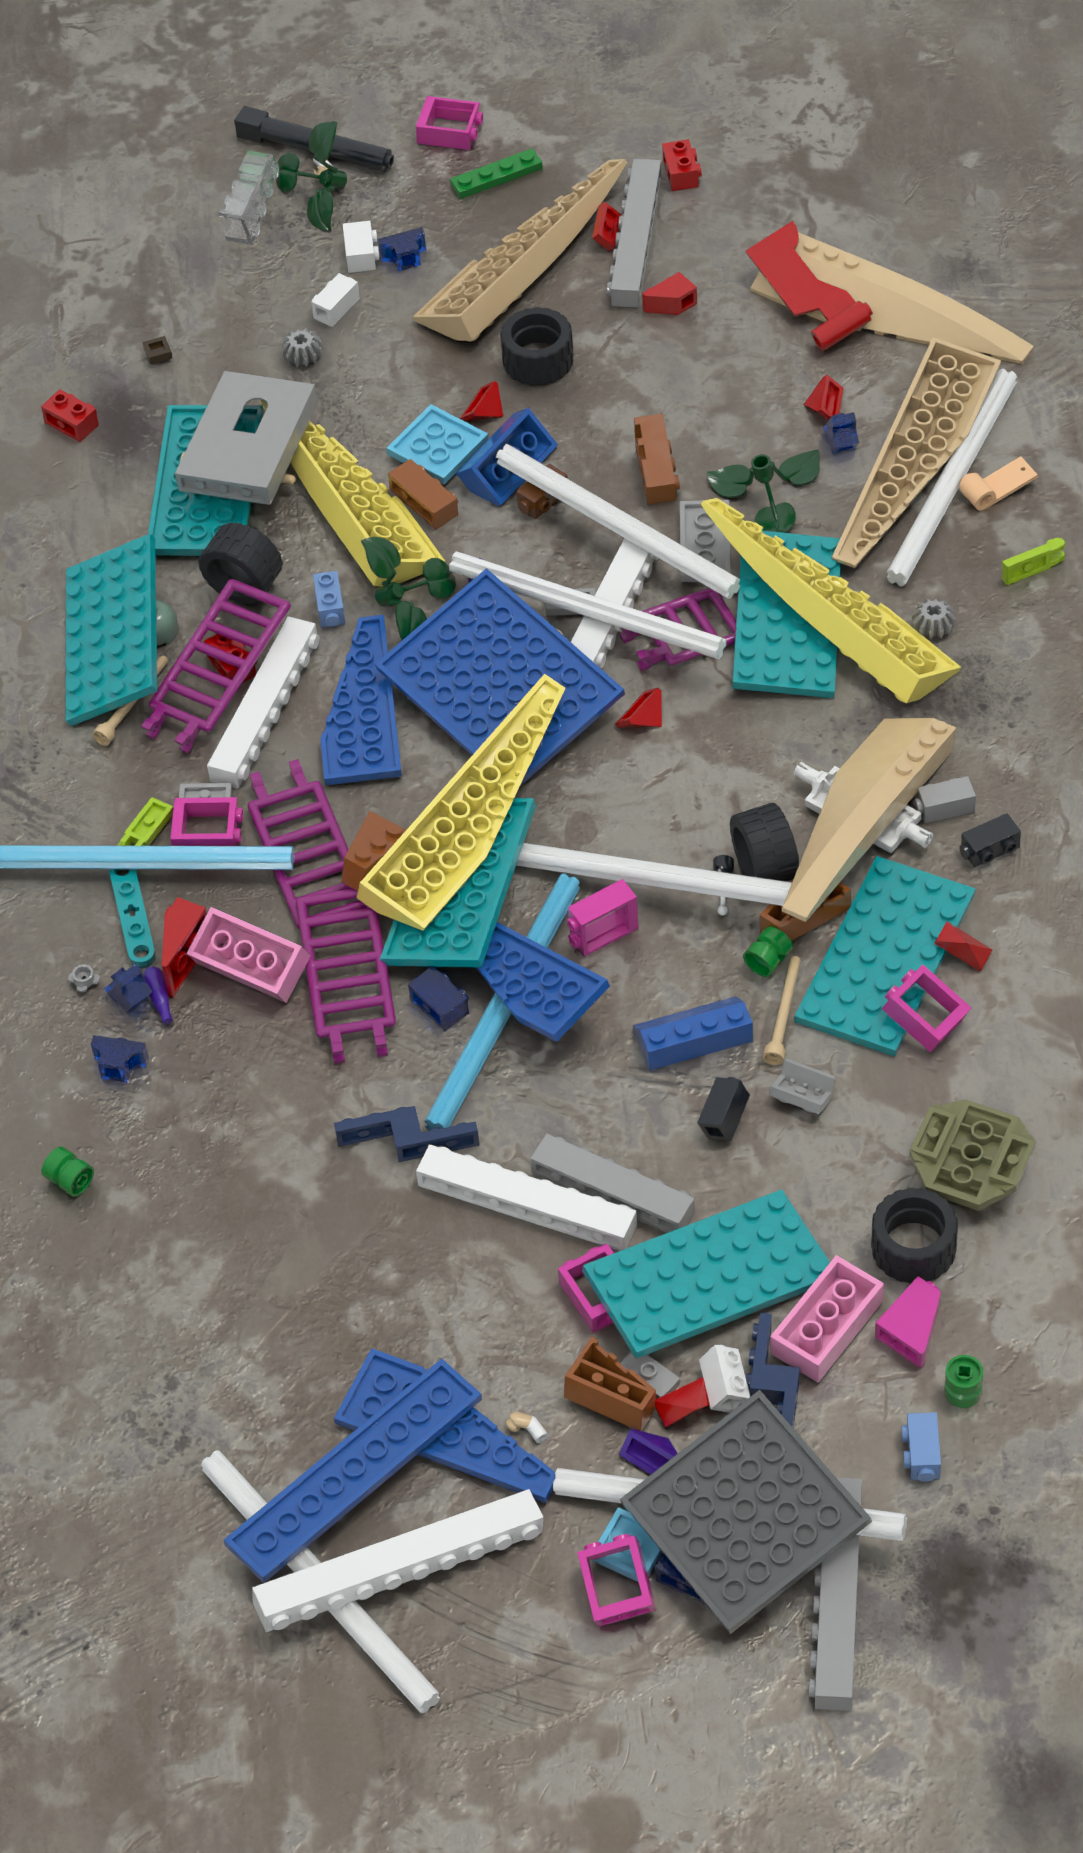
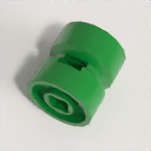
M768 926L758 936V941L753 942L745 951L743 960L754 973L762 977H769L780 965V962L791 952L793 944L784 932L776 927Z
M59 1146L46 1157L41 1173L43 1177L53 1184L59 1185L66 1193L76 1197L81 1195L90 1185L94 1176V1168L84 1160H79L74 1153L65 1147Z
M958 1355L947 1363L944 1391L945 1397L952 1405L968 1408L980 1400L983 1387V1367L980 1361L969 1355Z

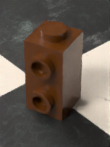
M550 463L546 465V467L568 479V475ZM526 482L516 491L519 510L534 519L546 513L559 500L530 482Z

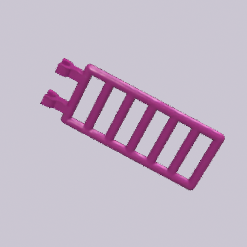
M706 588L642 611L654 616L665 614L668 620L683 625L675 610L688 606L703 632L718 636L697 603L711 598L733 633L722 637L726 639L725 647L735 644L736 619L721 595L711 588ZM621 628L623 633H620V638L623 643H627L641 634ZM652 638L657 648L636 651V655L639 658L636 664L640 671H643L663 660L672 666L703 654L688 649L673 654L666 642Z
M230 579L157 689V692L151 698L149 707L154 712L141 726L142 729L147 730L146 735L156 739L160 733L161 725L167 716L182 721L188 725L183 732L178 734L174 741L180 744V751L189 754L200 730L210 732L290 610L291 603L235 579ZM235 590L275 606L278 610L272 619L227 602V600ZM222 610L262 626L265 630L259 639L214 622V620ZM210 630L249 646L252 650L246 659H242L201 642L207 631ZM196 650L238 667L239 670L231 680L190 663L188 660ZM183 670L224 687L226 690L221 698L217 700L175 682V680ZM170 690L208 706L213 710L208 718L203 720L165 704L162 700Z
M299 759L289 762L290 774L296 787L268 795L259 771L249 774L252 781L251 787L257 799L250 801L247 807L263 846H283L330 831L334 841L294 853L293 865L337 850L342 861L287 878L284 870H273L294 923L300 929L296 908L297 898L293 893L292 887L343 871L344 857L349 849L319 781L307 783ZM314 792L317 799L315 803L263 819L259 810ZM321 811L325 818L324 822L271 838L267 829ZM340 883L303 896L352 888ZM358 900L309 917L364 909L366 904Z
M353 888L302 896L296 899L302 947L310 954L305 967L315 1031L319 1038L330 1037L334 1064L345 1062L341 1035L373 1030L377 1057L388 1056L384 1028L392 1027L396 1024L387 964L380 960L384 946L378 913L366 905L364 909L314 917L308 916L307 906L356 899L358 891ZM368 919L370 930L314 939L311 936V927ZM372 940V952L315 960L314 949ZM370 962L376 963L377 973L324 982H319L317 971ZM379 984L381 995L322 1004V992ZM383 1005L385 1017L332 1026L325 1025L324 1015Z

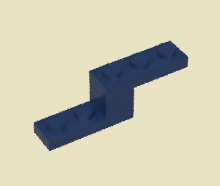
M415 1106L400 1107L396 1110L372 1113L368 1116L354 1119L347 1118L334 1123L338 1147L393 1136L398 1162L422 1158L429 1145L446 1147L451 1151L480 1146L476 1121L470 1123L463 1122L456 1126L441 1129L434 1128L421 1133Z
M760 1313L759 1324L754 1323L752 1340L756 1341V1347L750 1348L748 1365L753 1366L752 1374H746L750 1397L760 1390L772 1405H777L779 1413L794 1429L800 1384V1368L767 1364L772 1332V1314Z

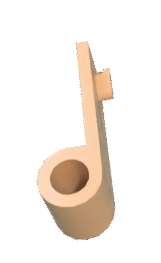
M1020 456L984 479L978 473L966 474L960 481L959 490L980 511L992 506L1037 479L1038 474Z

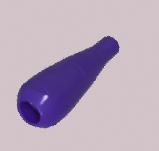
M155 966L148 967L143 973L144 985L161 1016L163 1024H170L173 1019L170 1013L168 991L163 971Z

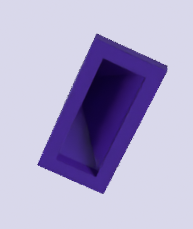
M636 1429L629 1430L619 1453L621 1457L649 1474H653L678 1454L669 1438Z

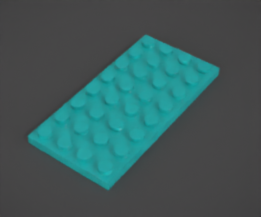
M168 405L148 529V534L150 533L155 538V555L200 556L222 525L227 523L249 525L252 502L184 492L178 489L175 472L180 464L181 455L183 452L185 453L208 405ZM245 405L234 431L255 434L264 415L263 406Z
M762 531L772 538L774 536L784 540L783 546L791 551L794 548L798 549L829 569L828 575L840 578V563L832 559L840 538ZM740 555V581L738 583L740 588L737 599L732 688L834 698L837 646L787 604Z
M150 533L66 569V722L70 726L157 692L155 538Z
M514 798L487 858L424 931L397 920L393 921L380 957L381 961L385 962L387 966L482 967L536 808L534 798Z
M876 856L794 1015V1022L896 1057L907 1031L882 1010L888 1001L885 995L893 986L896 985L899 988L903 984L901 982L902 978L911 969L916 971L924 965L936 976L947 951L934 942L947 921L957 928L960 927L975 896L976 888ZM916 983L901 999L917 1013L927 992Z
M781 1189L583 1265L582 1272L635 1359L807 1292L829 1265L830 1261Z

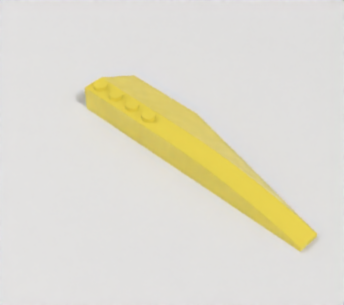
M260 400L266 412L268 404L264 400ZM309 421L292 457L291 464L322 514L373 586H383L382 582L386 579L379 578L372 572L366 558L364 546L361 543V540L365 538H385L397 548L401 562L398 567L394 568L397 573L391 582L402 583L423 574V565L428 559L439 558L446 562L403 502L397 496L391 497L387 493L388 488L383 483L377 484L371 478L373 474L367 468L358 466V460L334 437L328 438L324 434L326 430L320 424L315 426Z
M714 498L702 501L701 506L715 525L757 574L800 616L840 648L842 654L851 657L858 663L860 669L874 676L876 681L891 690L898 700L905 703L920 700L960 671L961 666L882 603L876 606L869 601L870 596L865 592L860 591L858 593L847 587L848 581L841 577L828 575L829 569L798 549L789 550L783 546L784 540L781 538L767 536L762 532V526L756 522L744 521L742 513L720 499Z
M546 674L539 679L360 882L357 899L379 914L422 931L426 929L487 858L562 698L565 687Z

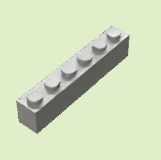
M546 1133L530 1158L532 1174L564 1188H574L580 1193L592 1197L599 1196L617 1205H627L636 1210L637 1220L668 1233L687 1226L695 1214V1200L683 1190L677 1191L666 1186L660 1180H652L643 1176L635 1169H627L620 1166L610 1158L597 1156L587 1148H579L568 1143L562 1137H554Z

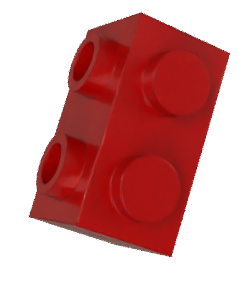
M689 139L662 143L663 164L671 192L699 187L698 178L702 177L700 163L696 164L697 152L695 148H691Z
M61 389L41 406L44 423L78 442L83 441L99 426L97 411L93 405L86 404L77 399L73 394H68Z
M219 634L203 640L208 645L242 659H246L250 651L246 650L244 644ZM206 655L217 672L232 680L239 670L238 667ZM257 661L243 682L256 676L255 665H257Z

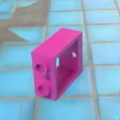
M427 96L416 124L417 144L470 150L473 141L477 140L478 126H482L483 112H480V103ZM436 118L469 122L466 130L433 126Z
M237 797L175 798L170 838L171 845L237 846V844H241V828H238L239 823H243V808L238 807ZM228 816L227 833L186 834L188 817Z
M623 879L568 907L569 919H567V925L570 929L568 940L575 950L579 949L584 957L639 929L637 896Z
M922 965L916 971L911 969L902 978L901 982L903 984L899 988L896 985L891 988L885 995L888 1001L882 1010L931 1053L963 1021L971 1007L928 968ZM916 983L951 1013L936 1029L901 999Z
M607 1243L601 1247L590 1249L585 1255L575 1260L566 1261L558 1268L560 1285L592 1333L612 1324L613 1321L602 1303L594 1307L590 1305L574 1279L584 1275L582 1272L583 1265L614 1254Z
M630 1534L618 1535L613 1538V1542L603 1545L601 1542L591 1543L584 1546V1550L577 1552L594 1622L599 1627L657 1611L641 1545L635 1536L630 1537ZM630 1549L642 1595L601 1607L590 1561Z

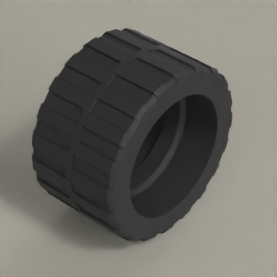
M526 308L514 313L503 323L502 331H500L502 361L505 371L514 380L529 385H544L555 382L559 378L561 379L569 372L574 361L572 330L570 322L560 312L550 308ZM531 343L551 344V346L539 350L523 348Z
M242 523L222 525L198 560L199 570L203 578L219 594L230 579H235L267 592L281 572L283 565L281 554L275 544L259 530ZM235 590L229 597V600L244 604H254L260 601Z
M773 802L731 816V840L743 875L784 882L793 880L799 867V855L790 825L781 808Z
M924 1188L900 1189L894 1191L891 1195H887L876 1207L872 1218L871 1248L877 1266L889 1277H893L900 1282H908L909 1284L918 1276L925 1281H930L946 1273L950 1265L953 1264L957 1251L958 1219L955 1216V1210L938 1193ZM919 1223L935 1230L940 1238L932 1245L924 1248H907L896 1243L889 1236V1233L903 1224Z

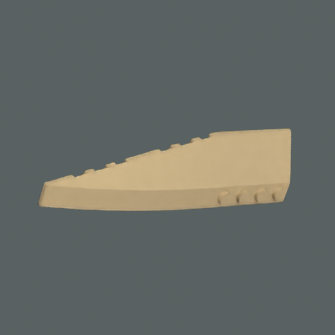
M626 159L608 160L587 176L589 180L574 185L571 188L573 191L571 194L565 197L559 196L554 200L556 205L552 208H543L517 228L519 232L512 233L501 239L502 245L486 250L483 253L485 257L479 262L475 259L470 262L412 317L413 320L454 340H467L468 342L476 340L486 327L493 324V320L499 314L504 313L513 301L521 297V293L556 260L582 230L627 164Z
M798 232L799 243L794 250L815 277L820 281L846 290L855 302H866L873 312L871 315L872 320L859 328L858 331L865 328L874 330L877 335L894 334L897 339L929 345L932 338L935 337L981 354H991L992 358L1018 364H1022L1033 351L1034 346L952 298L892 270ZM759 271L751 286V292L785 305ZM820 310L806 314L823 322L827 321Z
M935 337L932 338L833 553V560L855 568L969 436L1001 364V360Z
M935 718L883 719L836 772L783 904L782 912L804 922L810 918L918 792V787H922L951 754L956 727Z

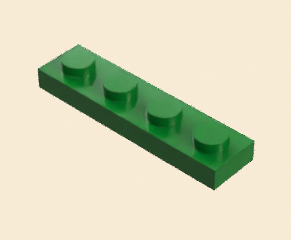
M532 148L450 178V185L457 196L462 199L541 170L543 165L541 159Z

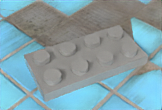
M704 500L680 501V545L731 574L730 542L701 506ZM721 500L729 505V500ZM680 571L681 582H699Z

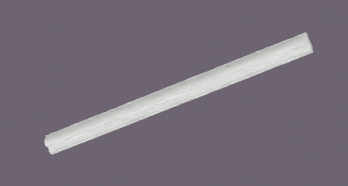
M1000 369L996 374L969 436L951 455L887 570V580L891 584L896 582L899 586H904L907 583L955 496L961 479L967 474L1017 383L1015 381L1017 375L1013 371L1007 372L1005 369Z
M505 444L503 450L498 451L496 456L498 458L497 464L724 597L731 599L733 594L738 592L740 579L509 444Z
M457 551L452 555L449 570L453 573L474 579L487 568L514 593L716 659H720L723 655L726 639Z
M523 843L516 866L615 881L623 879L628 883L783 906L792 884L791 882Z
M214 1451L210 1457H206L202 1461V1471L246 1520L267 1504L221 1451ZM306 1547L287 1565L295 1573L321 1562ZM356 1600L346 1603L339 1609L328 1610L420 1713H426L431 1706H435L440 1700L439 1692Z
M557 1468L553 1482V1491H555L556 1495L621 1503L620 1499L645 1479ZM863 1508L871 1517L872 1522L856 1535L904 1541L907 1527L906 1514Z

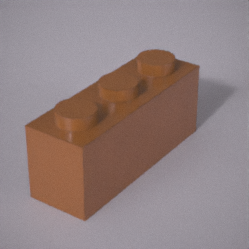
M409 459L388 473L390 491L435 530L458 516V499L456 495L451 491H447L438 479L432 478L422 465H417L412 459Z

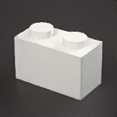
M371 222L344 223L343 232L348 273L376 270L375 260H379L378 246H373V244H378L376 230H371Z

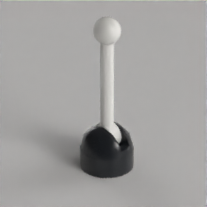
M728 855L716 856L713 859L714 871L732 874L734 859ZM720 896V906L717 911L719 915L724 916L728 913V908L725 906L726 897Z

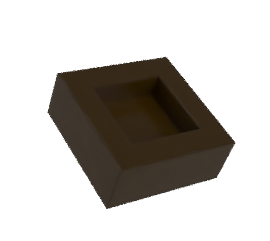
M165 336L142 342L150 364L173 358Z

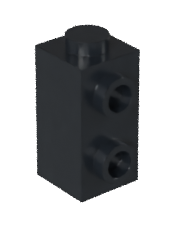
M1008 813L963 832L961 835V845L959 846L960 853L965 860L968 859L974 868L981 864L990 863L995 858L1006 853H1012L1020 847L1021 830Z
M716 1077L697 1122L707 1138L732 1141L750 1097L741 1080L735 1077Z

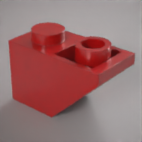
M678 272L642 293L643 311L645 313L679 315L697 305V287L682 273Z

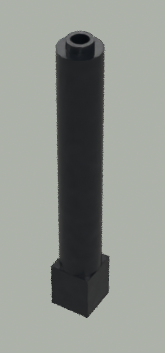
M243 106L234 120L238 138L257 143L268 140L311 152L309 138L313 130L312 128L271 118L267 111ZM335 135L332 151L329 156L384 172L391 168L394 162V155H392L391 149Z

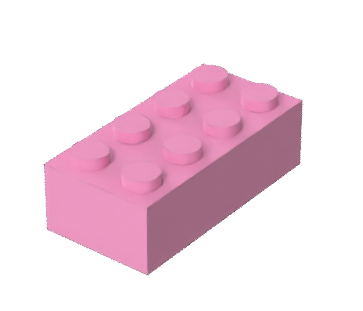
M210 907L187 952V955L195 963L287 1003L310 958V954L302 946Z
M836 1255L770 1336L771 1354L791 1367H799L801 1373L819 1383L882 1304L884 1283Z

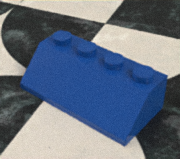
M529 407L513 413L456 473L471 493L497 506H501L525 481V479L497 464V453L499 450H503L505 444H509L540 463L558 446Z
M736 996L633 1025V1030L649 1071L753 1042V1022L744 1001Z

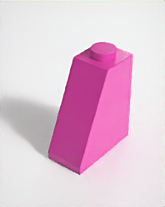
M918 1276L878 1319L875 1327V1337L919 1368H922L925 1365L940 1309L941 1291H939L934 1283L925 1281Z

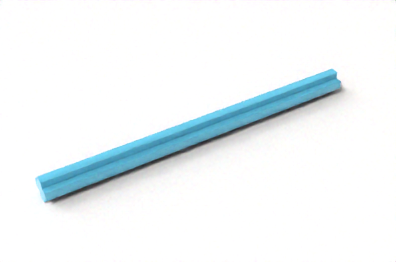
M0 845V869L293 870L294 863L293 846Z
M566 874L559 876L526 936L527 938L546 948L549 946L568 911V907L572 904L580 889L578 886L580 882L574 876L569 878ZM496 993L493 995L424 1120L426 1129H441L451 1125L509 1019L511 1012Z

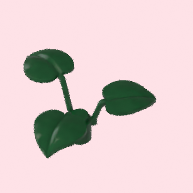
M335 121L316 125L310 134L309 148L312 153H315L314 159L328 168L322 171L320 175L298 171L299 158L291 153L282 155L276 165V183L283 192H290L295 188L297 175L319 179L320 183L326 187L317 190L316 196L310 197L307 204L309 221L314 227L324 231H331L333 196L329 191L334 192L335 189L342 190L347 183L345 172L338 171L337 167H332L325 162L331 154L338 123Z
M817 449L795 455L785 460L779 469L773 461L771 462L769 456L760 454L752 459V467L750 469L744 465H730L716 471L707 472L712 489L724 498H737L744 495L746 485H751L754 477L760 483L765 484L771 507L759 510L755 516V522L763 527L762 531L787 533L795 524V510L787 502L775 506L769 482L772 480L774 472L783 481L790 480L796 486L807 485L813 482L820 471V453Z
M381 537L365 538L361 540V543L364 546L366 558L372 572L377 577L386 579L382 582L383 586L376 589L375 599L383 607L397 605L395 617L402 641L427 620L424 611L421 608L414 607L413 602L400 601L404 592L428 584L430 595L437 599H443L453 593L456 586L455 576L443 560L431 558L423 565V575L426 580L402 587L399 583L391 582L397 573L394 568L398 567L401 562L395 545Z

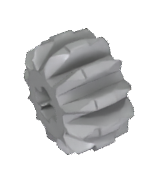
M307 328L303 331L296 329V332H288V336L283 338L282 354L289 364L295 363L297 367L304 364L307 367L308 363L316 364V359L321 357L322 343L315 331L309 332Z
M937 597L934 601L926 598L924 603L918 602L916 609L912 613L914 629L922 636L928 635L930 640L934 636L942 639L944 634L950 635V631L955 625L953 606H948L946 600L939 602Z

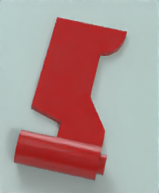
M791 221L747 249L746 254L795 317L820 310L827 321L812 330L811 336L819 349L824 352L872 320L871 315L873 312L866 302H855L846 290L820 281L815 277L794 250L799 243V234L795 223Z

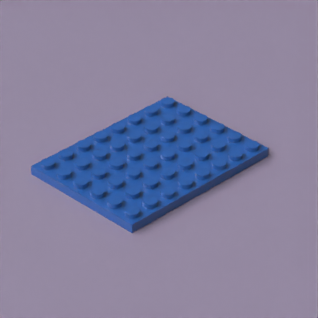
M487 568L375 663L376 669L471 756L544 674L565 687L562 698L521 785L625 695L624 689Z

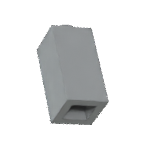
M968 776L918 787L917 799H914L915 810L921 813L924 823L975 812L976 795Z

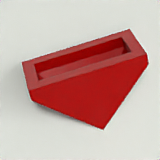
M825 375L804 405L835 425L838 423L844 388L830 376Z
M493 381L481 387L460 419L465 422L503 417L498 383Z
M659 687L644 691L615 723L617 728L662 727V691Z
M948 921L934 942L979 972L992 952L991 948Z
M703 1377L655 1399V1409L665 1428L710 1407Z

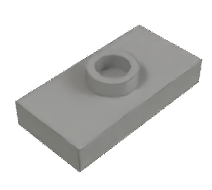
M630 1352L620 1363L627 1370L631 1368L656 1390V1399L674 1391L681 1383L677 1375L649 1355L635 1359L632 1352Z

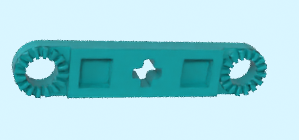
M109 869L129 960L137 968L144 966L146 968L147 965L150 966L152 962L154 963L156 954L136 869H126L129 870V873L125 876L116 875L119 869ZM134 910L135 916L130 917L129 911ZM138 951H148L147 956L143 958L136 957Z

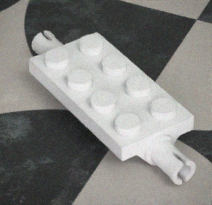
M800 762L797 765L794 777L812 785V791L805 799L806 807L820 814L835 774L840 768L834 766L830 772H819L804 762ZM906 805L873 844L892 853L904 839L909 838L926 848L932 841L933 833L917 826L921 820V813Z

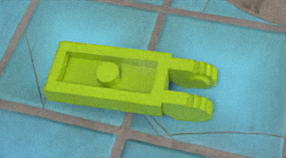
M1056 537L1047 540V543L1002 561L1003 582L1006 585H1010L1050 569L1051 566L1064 561L1065 553L1062 550L1065 548V541L1063 538Z
M151 797L126 829L124 836L117 846H131L132 842L135 843L134 846H149L172 817L174 806Z

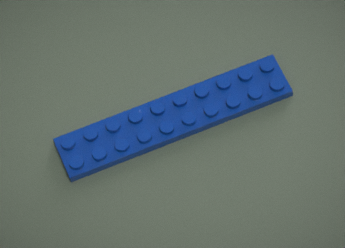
M441 1358L224 1539V1545L265 1583L482 1400V1394Z

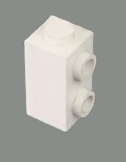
M339 273L312 299L313 318L333 327L360 299L358 282Z
M714 1345L699 1359L711 1410L730 1413L750 1398L739 1349L725 1347L724 1345Z

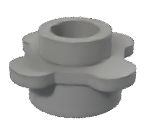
M82 964L73 969L72 973L68 976V980L77 986V991L85 992L91 985L99 983L100 976L94 974L90 965Z

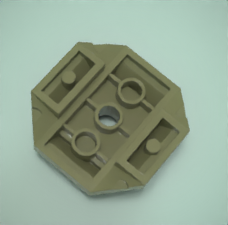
M965 1099L942 1106L937 1104L929 1107L911 1145L909 1156L924 1189L931 1192L934 1191L948 1201L979 1211L1016 1192L1035 1150L1036 1141L1029 1134L1019 1117Z

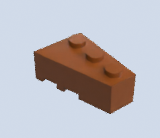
M663 413L635 417V452L647 504L676 500V490H680L678 475H674V472H676L674 457L670 456L672 448L670 440L667 439Z
M369 811L344 857L341 882L358 891L360 882L403 835L406 829Z
M839 883L806 922L782 912L783 906L769 904L760 914V934L766 927L772 926L784 932L793 941L849 910L851 906V889Z
M592 1336L565 1375L564 1398L633 1429L642 1431L654 1413L656 1390L631 1368L627 1370L617 1361L618 1357L612 1352L608 1354L598 1345L599 1341Z

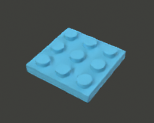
M430 404L386 450L387 455L402 463L412 459L417 465H422L432 478L438 479L440 483L445 485L488 440V433Z

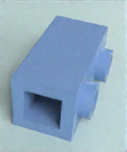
M331 571L313 574L321 628L345 624L338 572Z
M937 1412L907 1414V1425H902L901 1427L902 1443H908V1451H904V1469H910L911 1480L928 1482L940 1479L941 1457Z

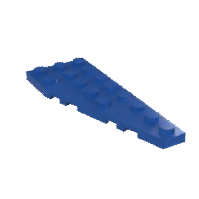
M384 615L359 617L352 638V646L345 660L346 665L344 671L341 672L332 701L333 706L330 714H328L326 728L322 732L320 739L325 785L402 776L392 683L375 666V663L388 653Z
M498 922L496 923L482 967H475L518 1022L555 1042L610 987L606 978Z
M371 1348L334 1417L335 1424L355 1431L427 1370L419 1365ZM474 1407L417 1454L517 1493L529 1489L533 1498L543 1503H547L553 1491L555 1471L535 1455L529 1454L517 1445L516 1440L511 1436L507 1437L498 1429L497 1425Z

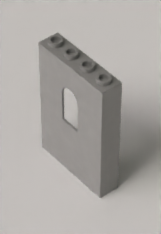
M224 371L175 472L179 491L271 505L318 403L315 384ZM260 399L268 404L255 434L234 431L240 415L248 402Z

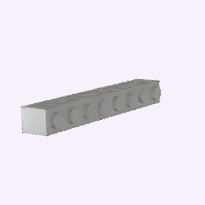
M633 159L632 168H628L627 182L629 184H625L624 197L627 199L622 200L621 208L624 216L619 217V230H621V233L617 232L616 247L618 249L613 251V263L615 265H611L610 279L612 282H608L607 296H611L612 306L640 308L662 178L661 160Z
M837 1478L861 1506L862 1479ZM860 1535L852 1537L823 1560L822 1568L815 1569V1586L820 1587V1596L814 1595L813 1614H819V1623H813L812 1641L818 1642L817 1651H811V1669H816V1679H810L809 1697H815V1709L852 1711Z

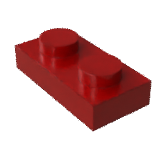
M603 202L598 206L592 239L610 251L616 246L619 217L622 214L606 202Z

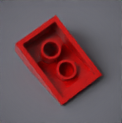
M177 897L172 906L170 905L166 909L164 915L162 970L168 996L174 998L196 964L187 955V952L207 915L206 907Z

